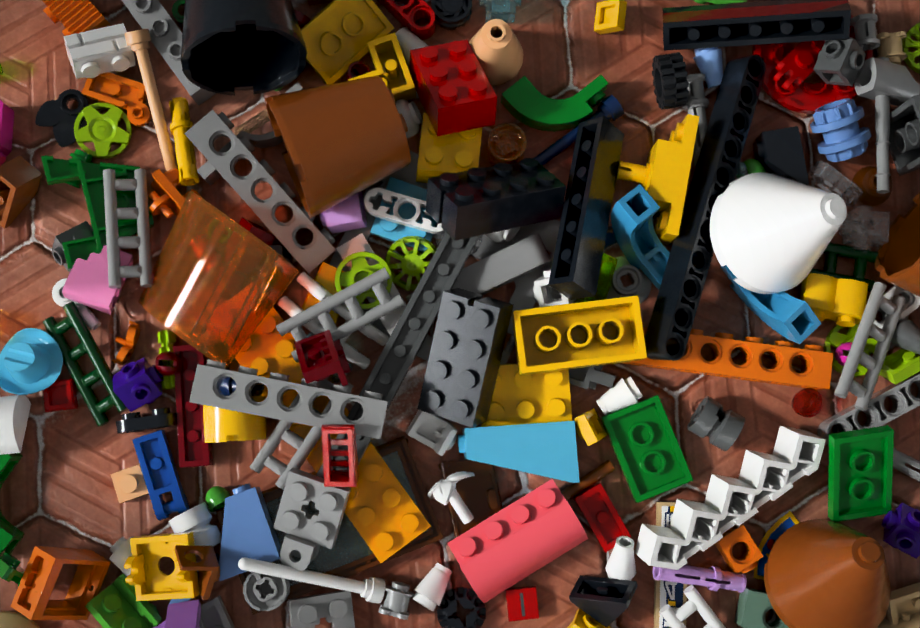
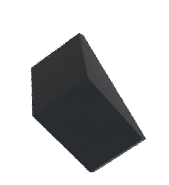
M580 575L569 595L570 602L607 627L628 608L638 584L637 581Z

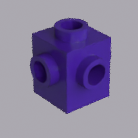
M143 357L136 362H129L121 371L113 375V391L129 411L132 412L145 404L153 403L163 394L161 381L164 378L157 371L155 365L151 366Z
M902 502L894 511L890 510L882 521V527H884L883 541L893 548L899 549L917 559L920 556V510L914 509Z

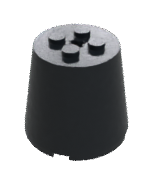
M185 0L181 64L184 75L196 86L223 95L235 96V90H253V95L273 91L287 85L305 69L307 49L291 0Z

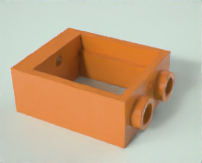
M35 546L10 607L30 620H88L90 612L85 606L98 595L111 561L88 549ZM63 564H79L65 600H49Z

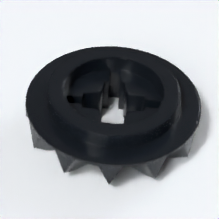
M457 587L444 594L440 606L437 607V618L442 628H481L486 619V607L474 590L466 587ZM457 600L460 601L464 609H475L466 614V625L463 624L459 617H449L457 611Z

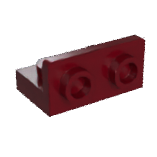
M330 330L294 342L306 384L313 381H322L330 375L338 373L342 386L349 385L345 374L351 372L345 352L340 339L333 340Z

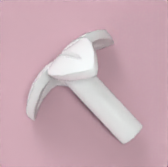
M467 471L452 473L445 480L441 479L435 483L427 496L430 499L434 497L443 505H447L450 502L463 524H467L474 519V516L457 492L456 484L461 479L475 476V474Z

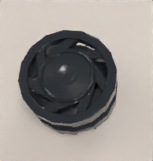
M431 0V8L435 13L436 22L440 27L447 30H456L460 26H465L472 15V0Z

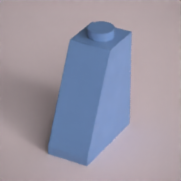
M250 483L232 489L234 495L225 498L219 559L220 581L247 572L241 570L238 566L239 560L243 557L266 562L280 559L281 546L273 528L274 526L260 487L251 488Z

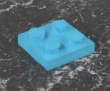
M390 177L386 190L426 201L427 189ZM382 199L380 206L389 207L390 212L388 214L393 215V207L397 199H392V205L383 202ZM405 203L400 206L398 213L403 219H411L416 213V208L410 203ZM421 207V216L417 223L422 224V219L426 218L431 220L433 227H437L438 223L431 216L425 215L424 211L426 208ZM375 217L370 231L372 235L392 242L406 236H418L431 242L434 235ZM415 242L405 243V245L413 249ZM419 244L418 251L424 253L428 248Z

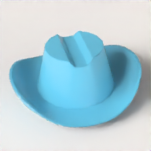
M25 328L15 333L0 353V387L8 393L28 395L51 386L57 380L63 366L62 352L54 338L47 332L37 328Z

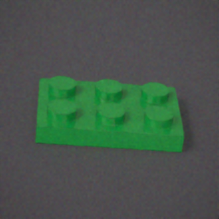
M658 395L601 417L635 503L693 481Z
M886 425L829 434L828 517L831 521L840 522L883 515L891 510L894 430L890 426Z

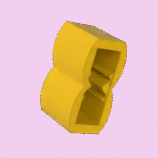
M809 273L802 281L800 300L807 302L820 322L824 321V319L836 321V324L839 326L854 327L855 324L860 323L866 307L868 283L853 279L835 278L824 274Z

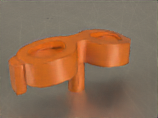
M130 320L129 324L131 325L128 328L126 339L118 336L115 339V342L124 345L118 352L116 359L112 360V362L119 365L125 364L130 359L141 332L140 324Z

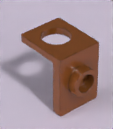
M176 545L175 554L180 570L198 571L199 591L202 600H209L214 582H218L220 577V566L213 546ZM190 553L196 554L202 558V561L191 562L185 558V555Z

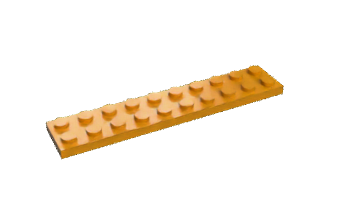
M251 282L205 315L240 366L258 369L257 376L267 378L270 377V372L289 375L288 382L301 384V380L304 378L299 362L297 363L291 354L292 351L296 350L294 344L296 341L291 332L283 336L279 334L276 325L284 322V320L257 283ZM264 385V391L261 395L265 396L266 399L268 395V389ZM288 390L284 393L283 403L286 407L289 408L298 394L296 390ZM327 396L317 397L314 401V409L322 413L330 399ZM345 407V415L347 417L350 412ZM293 422L289 429L305 439L313 426ZM330 434V438L336 439L338 434ZM322 435L306 458L316 473H318L323 463ZM370 443L358 465L359 479L357 486L350 487L351 492L344 513L378 561L383 563L430 528L431 525L376 448Z

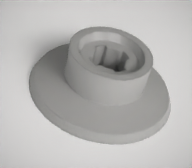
M618 256L608 261L603 266L599 275V289L604 299L638 295L639 304H641L648 297L652 282L644 272L632 266L625 256ZM628 275L632 284L624 287L620 278Z

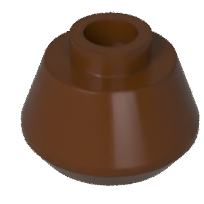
M867 166L860 169L852 179L851 187L854 196L859 202L868 206L884 203L892 192V178L889 176L890 192L885 194L877 193L876 166Z

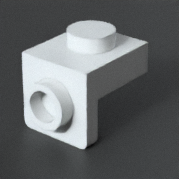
M418 410L406 430L408 436L432 448L441 456L444 455L446 450L448 451L453 447L457 439V429L452 423L421 410Z

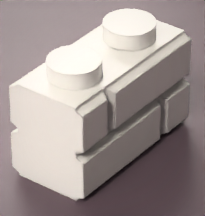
M124 23L63 36L67 55L76 79L85 77L95 78L102 73L111 71L122 72L129 67L136 66L134 51H132L131 46H127L124 35L127 31Z

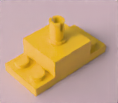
M687 114L681 123H677L675 131L672 130L669 141L658 139L648 153L646 166L623 162L622 160L619 161L616 179L642 183V187L660 206L655 213L660 214V217L657 216L655 219L654 230L663 245H669L679 236L700 116Z

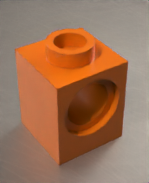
M735 524L722 534V539L715 543L730 570L736 573L741 571L744 574L758 566L757 561L764 557L744 524L740 526ZM738 542H742L745 547L744 554L739 558H735L732 553L733 546Z

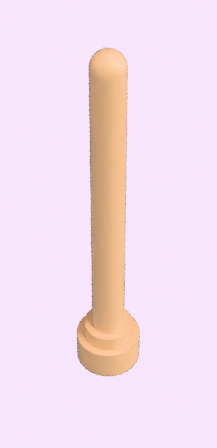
M149 29L124 33L127 46H131L132 51L136 52L165 169L169 171L173 168H178L147 48H150L149 42H151Z

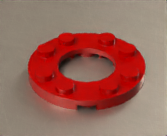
M850 26L849 37L855 39L854 27ZM786 43L753 45L752 55L757 54L761 56L766 66L762 88L775 102L791 111L814 114L817 108L825 104L845 98L852 99L857 94L854 84L853 86L826 84L825 82L816 84L802 82L797 88L791 85L788 89L784 90L781 86L787 79L783 76L776 82L772 78L778 73L775 67L784 59L783 53ZM873 50L864 51L866 53L865 60L873 57Z

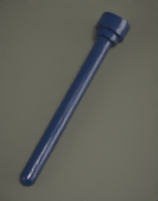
M609 95L601 101L598 111L585 121L602 116L608 121L611 119L615 121L624 114V110L619 101L613 95ZM579 125L533 159L543 166L576 142Z

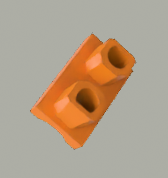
M173 168L165 173H162L160 169L153 172L152 177L154 181L151 187L155 191L148 195L153 201L149 207L151 214L156 216L163 213L168 219L175 213L184 225L190 223L193 213L202 205L203 198L194 189H191L184 195L179 193L177 189L183 185L179 183V170L177 168Z

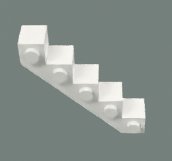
M780 425L773 454L746 450L738 479L711 474L704 503L677 499L669 528L642 523L634 553L649 566L679 570L688 563L687 559L699 550L704 552L722 539V534L735 524L740 526L759 512L757 509L770 499L775 501L793 488L792 484L804 475L809 476L818 470L826 439L806 430Z

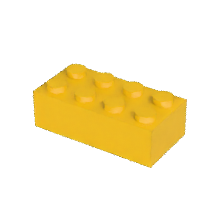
M638 295L515 310L511 315L519 375L639 361L647 358Z

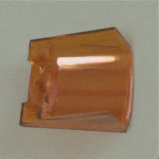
M189 190L153 267V286L143 289L138 303L188 344L209 359L226 363L227 368L296 277L299 270L244 227Z

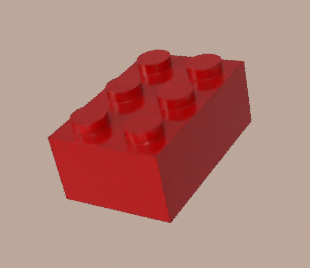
M467 39L410 50V75L437 137L495 125L497 95Z

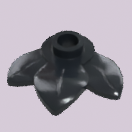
M75 89L62 92L58 100L45 102L36 115V125L53 127L55 139L62 148L70 146L76 141L74 135L75 120L78 114L88 106L87 98L81 94L82 92ZM71 100H76L79 103L78 107L74 110L68 108V103ZM85 117L81 121L80 129L87 125Z

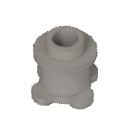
M392 581L391 586L386 585L385 590L387 592L384 604H380L378 612L408 620L409 611L407 609L410 598L414 597V592L409 591L410 585L397 581Z

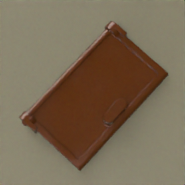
M466 459L456 462L443 461L438 464L444 480L450 474L460 471L473 472L475 476L461 479L456 484L457 492L474 516V519L467 524H463L451 503L448 502L455 538L503 509L493 465Z

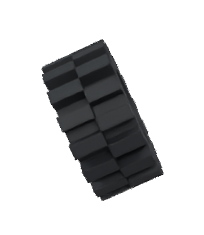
M680 52L655 56L652 62V76L654 77V93L657 96L656 101L657 104L659 103V108L663 110L686 106V103H688L687 97L689 96L687 89L689 82L687 81L688 74L685 71L686 64L683 62V56Z

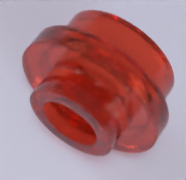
M805 388L794 395L791 406L798 415L813 417L822 409V396L816 389Z

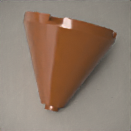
M825 519L800 522L787 529L776 539L771 546L772 549L768 561L764 566V583L769 601L785 625L789 628H877L881 624L889 608L891 588L885 553L878 541L847 525Z

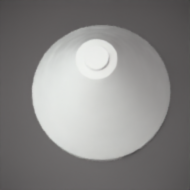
M751 173L729 183L724 193L716 198L710 216L712 247L721 267L727 265L730 271L737 277L733 281L738 285L759 294L780 293L796 287L809 275L846 219L847 207L844 200L835 193L770 173Z

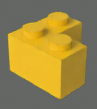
M395 32L368 41L367 46L375 70L348 79V81L378 75L382 78L387 88H390L395 101L399 99H406L408 101L416 98L415 85Z

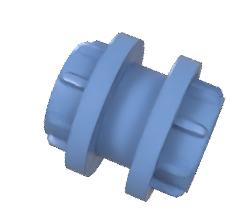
M845 98L830 102L817 108L813 114L814 121L810 124L812 133H822L824 138L823 141L817 144L819 154L826 155L828 161H845L859 156L867 150V140L872 135L868 127H859L858 120L863 118L865 113L863 107L856 106L853 99Z

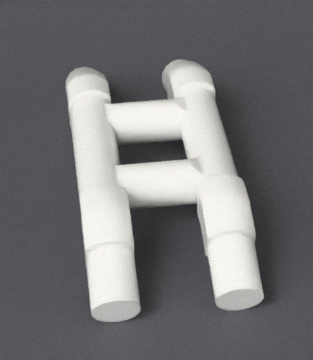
M305 272L298 276L297 282L319 301L332 296L327 289ZM287 296L282 297L278 303L291 317L304 311ZM344 303L332 309L346 320L345 323L353 319ZM318 318L303 325L315 335L325 331ZM371 323L359 329L361 333L381 346H384L389 340L388 335ZM350 335L340 339L346 359L360 368L366 369L370 364V359L359 353L358 350L348 343H345Z

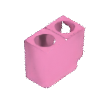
M107 245L103 246L99 254L90 253L87 260L76 259L64 284L62 293L64 298L111 315L122 287L116 289L109 288ZM120 250V266H132L133 255ZM121 278L122 287L124 286L127 278Z

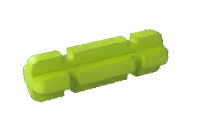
M159 331L157 334L158 344H161L159 354L165 351L173 352V346L176 343L175 331ZM163 360L162 365L173 367L174 361ZM164 375V380L161 381L163 389H175V375Z

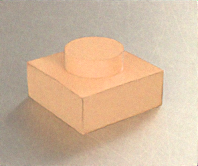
M140 464L110 474L119 503L149 494Z

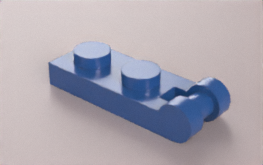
M159 430L132 439L157 519L161 521L169 518V514L175 512L181 514L189 510V503L180 482L165 430ZM171 491L173 500L165 503L162 494Z

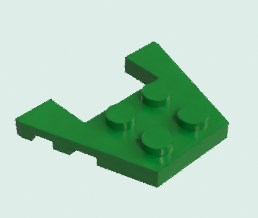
M41 156L48 185L76 180L81 181L93 229V237L62 242L68 271H71L76 259L87 260L90 253L99 254L103 246L107 245L103 170L114 169L116 179H134V170L140 169V167L103 162L96 164L81 162L79 159L69 158V160L55 159L53 156ZM116 191L117 208L136 207L135 191ZM149 211V224L150 228H152L154 226V221L152 214ZM137 219L118 220L119 237L137 236Z

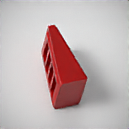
M322 425L324 487H356L359 473L355 425ZM330 434H347L348 439H331ZM331 445H348V449H332ZM332 456H348V460H333ZM333 466L349 467V470H334Z

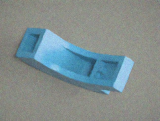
M639 184L616 202L611 211V224L617 243L626 259L632 266L638 270L641 269L659 290L670 252L661 243L653 227V216L660 206Z
M727 265L721 267L732 282L730 287L764 323L783 337L801 344L822 324L806 301L795 298L785 291L775 294H759L749 291L733 281L737 277L730 271Z

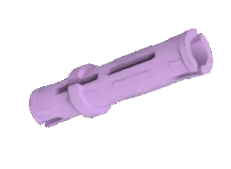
M684 565L679 570L653 566V578L655 580L704 586L710 591L725 589L742 593L747 584L745 574L723 571L717 566L703 568Z

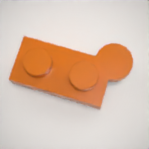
M111 72L99 74L95 78H87L81 93L83 96L126 110L128 120L135 126L141 127L149 123L152 114L149 107L144 104L147 95L143 83Z

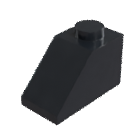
M798 126L764 131L755 139L753 153L755 159H759L766 172L809 185Z

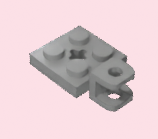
M296 468L289 470L273 527L276 530L287 533L280 551V561L283 565L304 571L317 556L320 546L329 549L335 546L351 492L350 487H324V478ZM311 501L314 502L315 508L319 510V514H309L305 509V505H308ZM291 556H295L301 559L294 560Z
M341 590L288 599L291 628H315V625L320 624V618H325L326 622L331 623V628H355L352 596L349 591Z

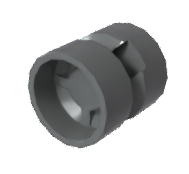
M706 396L693 413L687 430L701 438L708 436L709 442L712 445L726 452L741 433L745 424V418L731 409L724 411L721 403Z

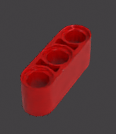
M377 0L404 27H407L421 40L428 39L435 33V13L424 0H409L405 6L396 5V0ZM419 18H426L430 21L428 25L423 27L415 24Z

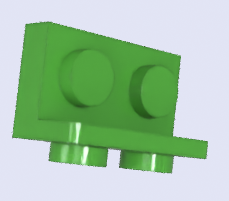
M124 574L117 577L110 586L91 599L85 606L103 628H152L162 622L157 608L152 603L136 601L135 585L131 586L126 583V576Z

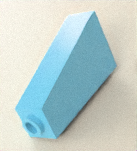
M575 421L463 428V435H458L459 453H464V459L565 482L580 483Z

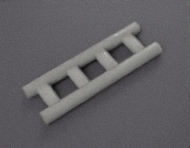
M104 169L103 186L109 288H121V278H140L141 287H152L153 273L146 170L135 169L134 179H116L114 169ZM116 191H135L136 207L117 208ZM137 219L138 236L119 237L118 220ZM120 249H139V265L120 266Z
M384 267L276 325V328L281 336L291 332L297 342L308 338L301 326L318 318L324 330H330L333 340L342 339L404 306L405 302L400 294L393 298L390 297L383 282L391 277ZM372 288L380 305L364 313L356 296ZM345 303L353 319L337 327L328 311ZM294 350L291 352L294 360L298 363L299 359L297 351Z
M874 282L834 392L835 396L844 399L847 398L848 392L857 396L854 407L861 411H867L906 301L904 297L897 295L893 297L892 302L884 297L887 286L881 282ZM879 308L887 313L882 329L873 324ZM869 336L877 341L872 357L864 352ZM858 364L867 368L862 385L853 380Z
M327 379L320 381V388L332 390L333 383ZM348 382L349 385H346V386H345V387H350V388H353V387H354V386H353L352 384H350L349 382ZM299 394L296 395L289 408H294L298 405L300 401ZM331 400L328 402L322 413L316 409L315 411L319 414L328 413L331 409ZM280 420L250 465V468L260 474L264 466L280 475L275 485L284 490L289 470L301 468L320 439L322 428L313 426L305 439L289 429L293 422ZM282 440L297 449L288 465L272 456Z

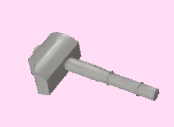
M871 57L864 61L862 68L857 74L854 86L858 96L875 100L877 174L875 176L877 177V193L885 194L890 192L889 176H891L889 173V145L891 144L889 142L890 104L899 107L912 96L919 95L920 84L914 80L906 66L892 63L886 57Z

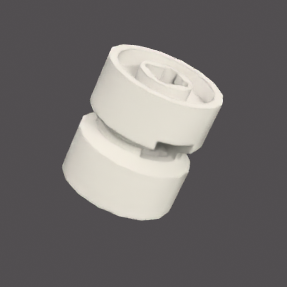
M205 502L168 521L174 533L193 532L195 546L214 547L221 543L222 535L217 525L210 524L212 515Z

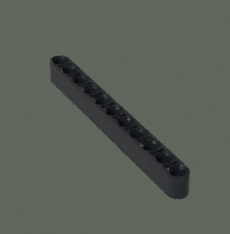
M757 54L730 60L725 67L683 208L679 236L674 239L646 332L645 346L649 359L676 361L684 355L714 253L710 238L712 208L718 195L723 194L729 183L735 180L766 73L765 62Z

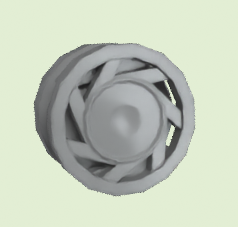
M251 572L247 576L243 586L246 602L251 608L258 611H271L278 608L287 600L290 593L289 579Z

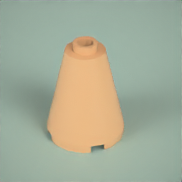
M492 19L486 22L470 39L469 44L490 84L499 86L519 73L523 64V49L518 38L505 21Z

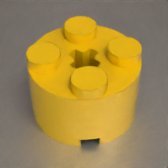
M252 396L257 402L265 400V396ZM203 405L205 443L266 439V417Z

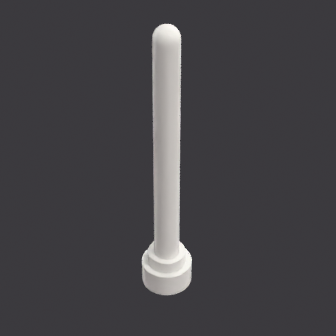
M247 557L241 558L238 562L241 570L359 593L367 602L379 604L385 593V580L381 578L370 577L369 579L359 581L310 570L300 571L286 565Z

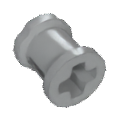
M861 14L850 20V26L854 27L855 40H857L858 45L863 51L872 50L881 45L880 39L876 36L875 23L878 21L877 14Z

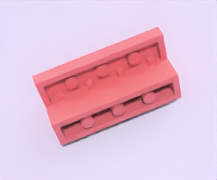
M551 479L447 544L479 599L486 603L586 541L588 537L568 501H566L554 480Z

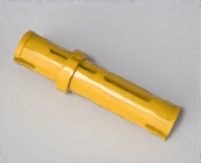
M176 97L169 101L172 119L170 132L174 136L179 183L183 186H192L195 183H199L194 144L184 133L194 124L190 121L188 100Z

